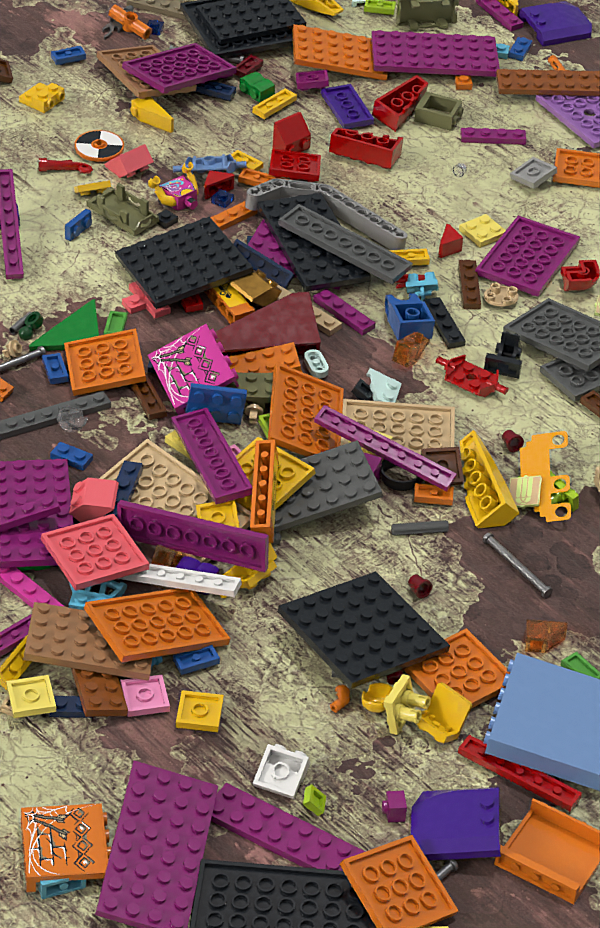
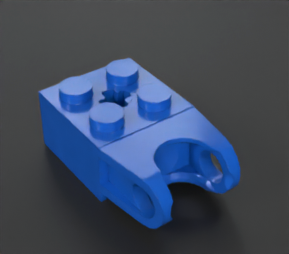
M415 293L409 294L408 300H399L393 295L385 296L387 320L398 341L432 339L435 320L425 301H421Z

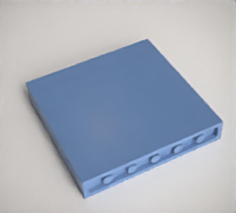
M517 653L515 660L510 659L507 671L511 673L505 674L502 685L506 686V688L501 687L498 700H501V703L496 702L493 711L496 717H491L488 729L492 731H487L483 743L487 744L485 753L600 791V679Z

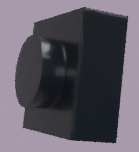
M167 209L157 214L159 216L157 224L165 229L178 222V216Z
M361 378L351 391L356 398L366 401L373 394L370 386Z

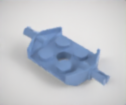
M231 154L201 158L193 156V158L188 157L185 161L187 168H189V162L193 163L192 174L193 172L204 173L211 170L221 172L225 169L227 173H233L237 168H247L246 161L236 162ZM183 165L173 166V173L182 172L181 168Z

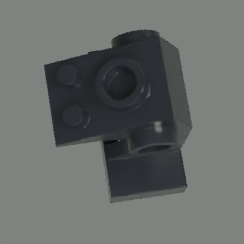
M502 332L501 342H497L495 353L498 354H486L484 369L496 374V370H499V375L519 379L522 368V360H517V358L521 357L522 353L520 336L516 333Z

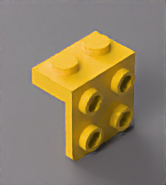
M438 683L432 695L430 706L427 710L421 711L422 716L417 724L418 728L434 736L436 741L443 744L456 740L472 708V703L445 683Z

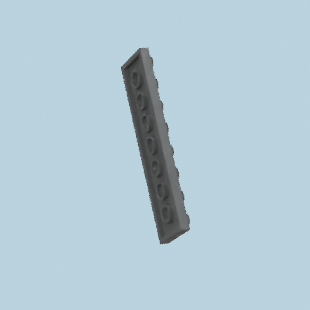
M300 204L279 219L278 225L392 285L412 269V262Z

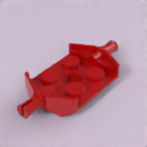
M465 354L450 360L440 356L436 358V363L444 366V370H446L445 381L481 397H486L495 391L501 392L504 395L508 392L509 388L498 382L499 370H496V374H493L465 361Z

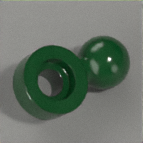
M38 311L30 313L25 318L24 322L27 326L19 330V337L22 340H30L33 337L32 330L42 326L44 318Z

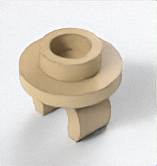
M11 340L5 345L7 349L2 350L5 357L12 356L17 358L21 356L22 346L17 340Z
M250 404L245 407L244 412L249 416V424H257V417L263 415V409L257 404Z

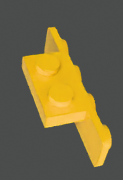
M271 543L268 544V569L266 572L234 565L223 575L241 578L242 585L240 588L252 589L258 585L257 582L269 577L271 571L277 568L274 562L277 555Z

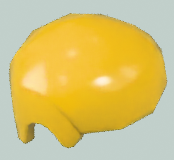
M385 683L370 684L366 693L365 691L362 692L361 701L363 707L372 713H383L386 711L384 708L385 697L390 694L393 687Z

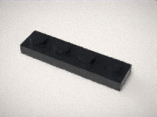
M436 297L423 300L435 320L434 326L447 348L465 346L466 340L441 298Z

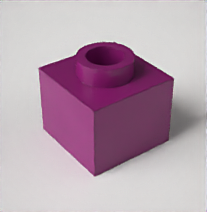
M404 790L386 791V799L382 801V812L387 815L388 823L405 822L407 804Z

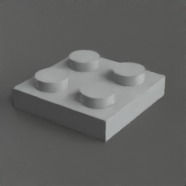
M532 157L512 171L510 176L511 179L535 189L555 175L557 167Z

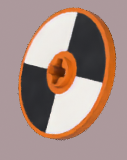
M93 130L77 137L74 147L80 157L90 161L103 162L121 155L124 151V141L113 132Z

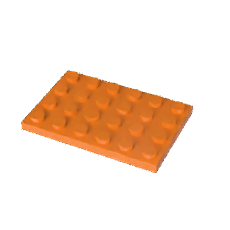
M293 25L294 64L387 80L388 73L386 71H374L371 38L355 36L349 33H339L333 30H322L317 27Z
M277 362L273 370L268 440L275 439L276 446L306 457L339 447L341 436L316 424L314 418L324 405L342 414L344 389Z
M176 588L85 602L84 610L121 663L199 650L213 645V647L229 645L231 639L196 591Z

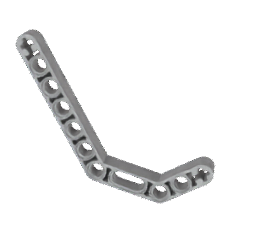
M275 178L247 190L245 207L249 210H258L257 203L261 201L322 193L335 216L389 250H405L406 232L330 185Z

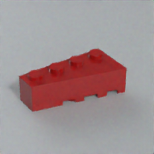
M418 75L412 77L376 99L372 116L396 132L415 110L423 95L427 92L429 83Z
M336 128L331 134L329 152L338 156L349 157L352 160H361L367 164H375L382 168L391 169L401 156L403 137L390 139V135L377 137L370 132L358 134L357 130Z

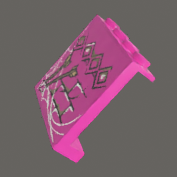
M207 324L148 354L178 415L185 414L184 408L187 405L191 383L225 387L234 382L239 387L236 380L239 378L234 368L230 369L229 366L232 363L228 355L223 356L222 353L225 350L221 342H216L218 336L214 329L210 330Z

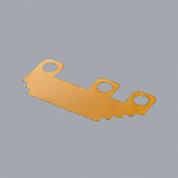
M565 431L532 435V440L526 442V447L520 448L521 477L525 475H541L542 477L539 506L534 507V512H540V517H546V522L568 520L571 517V505L569 503L551 504L552 493L566 492L570 489V478L568 475L550 477L549 449L564 448L568 445V434ZM562 435L564 442L560 445H555L552 442L553 437ZM557 479H564L566 486L562 489H557L554 487V482ZM563 506L567 508L568 512L564 517L556 516L555 511L558 507Z

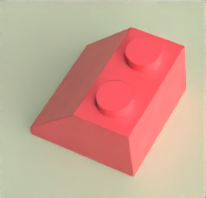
M143 144L115 157L104 165L119 178L124 176L129 178L135 175L137 170H140V172L149 168L148 165L154 161L146 145Z
M87 478L82 482L76 483L73 488L69 513L80 523L103 517L114 510L119 483L115 480Z

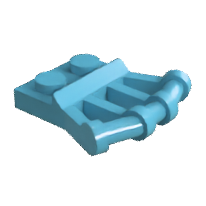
M114 580L97 584L101 585L99 593L91 592L93 586L87 587L85 590L75 591L70 584L72 596L69 608L84 610L85 602L121 597L126 591L127 584L123 582L118 583ZM107 587L114 589L110 595L105 594Z

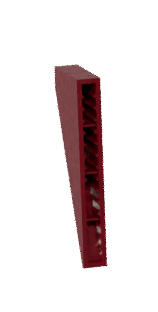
M309 292L291 293L215 332L218 336L216 342H221L225 350L222 353L223 356L228 355V357L292 342L295 344L297 355H304L306 351L312 349L320 351L321 341Z

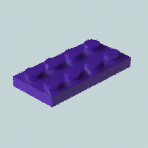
M351 84L321 89L322 97L343 129L374 124L373 116Z

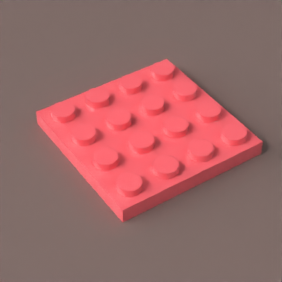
M114 514L41 534L42 543L75 591L149 570L150 563Z

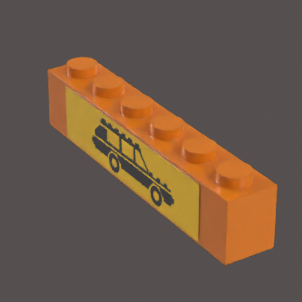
M229 282L204 291L230 324L255 312L254 307L247 302L245 296H242Z
M275 439L259 440L255 443L250 531L269 535V543L274 541L278 452Z

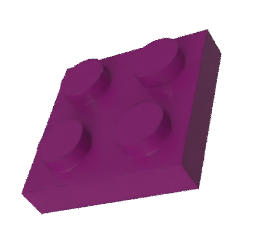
M327 70L296 72L297 90L307 91L310 88L323 89L328 87Z

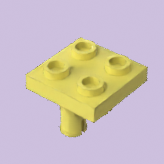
M402 674L398 682H395L390 694L384 700L387 724L391 734L398 735L407 721L418 724L421 720L422 712L421 710H415V708L419 707L427 710L430 706V696L414 693L411 678L408 675Z

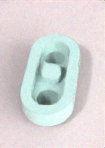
M313 349L306 351L304 362L310 374L318 379L326 377L329 366L322 353Z

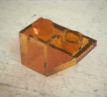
M414 332L398 340L392 361L405 367L415 364L430 339L424 337L422 333Z
M527 620L524 633L525 652L546 653L564 641L568 623Z

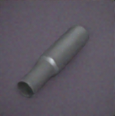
M28 312L9 328L10 333L16 334L26 325L24 322L25 318L32 312Z

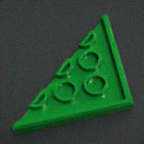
M95 299L89 301L29 345V351H35L40 346H43L45 351L65 350L64 343L99 336Z

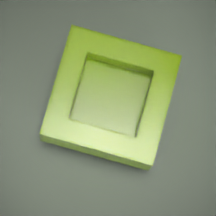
M312 784L305 787L303 805L317 816L323 814L326 795Z

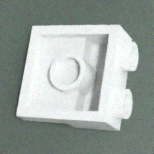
M268 744L254 778L253 786L295 799L300 783H303L310 765L309 757L301 751H288L279 744L274 746Z

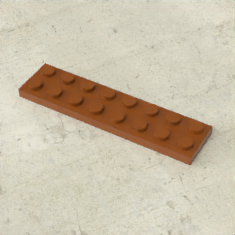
M496 70L499 94L600 96V71Z

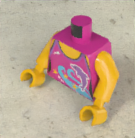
M192 162L188 163L189 168L185 166V163L181 168L182 172L187 174V176L182 175L161 185H158L160 183L158 176H154L153 179L151 178L148 181V186L156 190L154 192L161 204L170 206L178 211L186 207L192 210L197 207L199 191L195 176L191 173L193 169Z

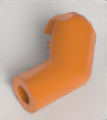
M343 684L335 688L338 699L330 704V708L334 713H337L350 702V690Z

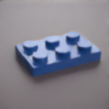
M191 383L185 413L208 408L215 422L241 425L247 390Z

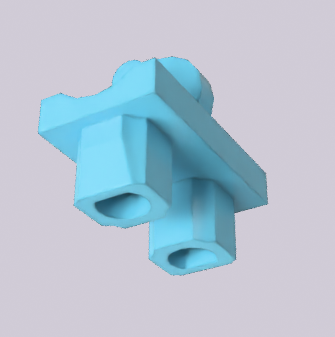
M426 272L425 280L418 281V274H408V282H406L407 293H415L418 297L421 296V301L425 300V296H431V291L439 290L438 280L434 272Z

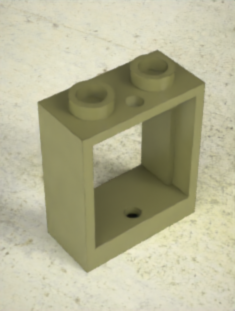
M425 92L415 108L414 121L451 131L453 126L457 125L459 117L463 115L462 101ZM429 108H434V109H437V110L449 112L450 114H446V113H443V112L431 110V109H429Z

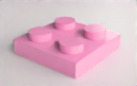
M162 675L150 676L149 681L134 678L121 680V688L128 707V717L170 712V704Z

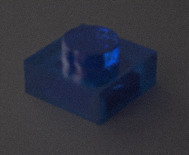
M149 20L147 26L152 28L151 34L161 35L164 29V22Z
M222 189L218 190L211 197V203L226 208L234 201V194Z

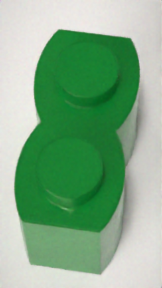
M253 72L240 78V90L258 102L275 94L274 83L264 78L258 72Z

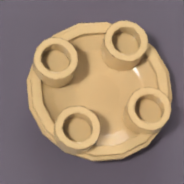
M492 283L490 288L484 292V299L494 306H510L518 301V289L514 286L508 287L501 286L499 283Z

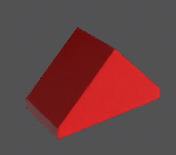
M209 171L204 184V198L208 199L233 190L235 175Z
M450 224L445 226L438 258L462 251L463 237Z

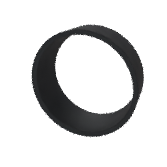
M385 459L382 461L381 476L383 483L387 487L397 491H408L415 488V483L419 484L420 477L418 476L409 481L391 479L385 472L397 465Z

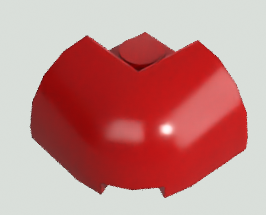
M579 260L578 266L561 267L560 272L564 281V291H584L590 289L597 283L600 277V269L596 260Z

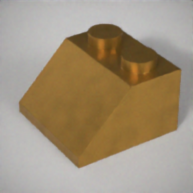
M259 269L257 271L253 270L254 273L229 282L231 286L248 300L262 306L275 302L282 292L277 287L278 283L272 279L268 280L266 274Z

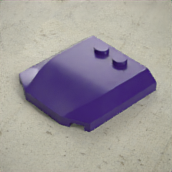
M566 1L518 9L517 16L521 21H527L537 33L536 39L542 46L591 38L592 23L578 7Z
M500 787L423 791L411 810V835L415 838L428 861L501 856Z

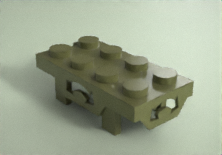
M398 0L396 25H409L410 30L433 27L446 29L448 28L447 23H457L455 6L459 5V0Z
M120 183L116 184V190L110 187L103 191V195L98 194L97 197L94 196L87 200V207L133 236L159 222V216L149 211V201L144 198L139 199L125 191V186ZM131 200H132L134 203H140V206H136L135 204H133V203L131 202Z
M237 372L239 378L236 380L239 387L234 382L225 387L247 390L246 400H252L253 404L259 405L263 412H265L266 403H271L273 373ZM245 402L244 408L249 406L250 404Z

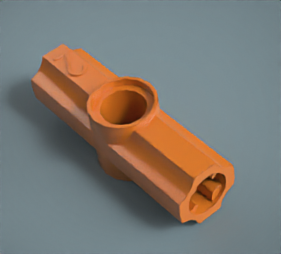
M116 4L109 10L108 15L122 24L124 31L134 32L144 40L149 38L152 28L138 20L136 13L126 12Z

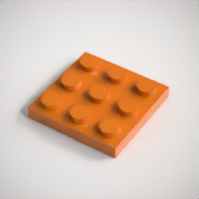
M557 148L555 158L557 173L553 175L552 182L600 188V153Z

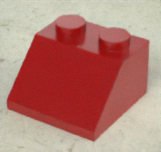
M301 112L274 122L273 149L302 152L310 148L311 133Z

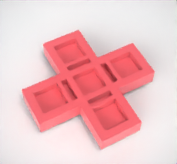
M135 282L129 284V290L133 295L123 298L122 305L130 314L147 309L156 319L171 313L169 305L156 309Z

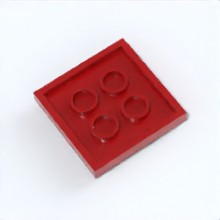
M272 149L269 175L276 178L288 177L292 180L304 179L308 182L319 181L321 155Z

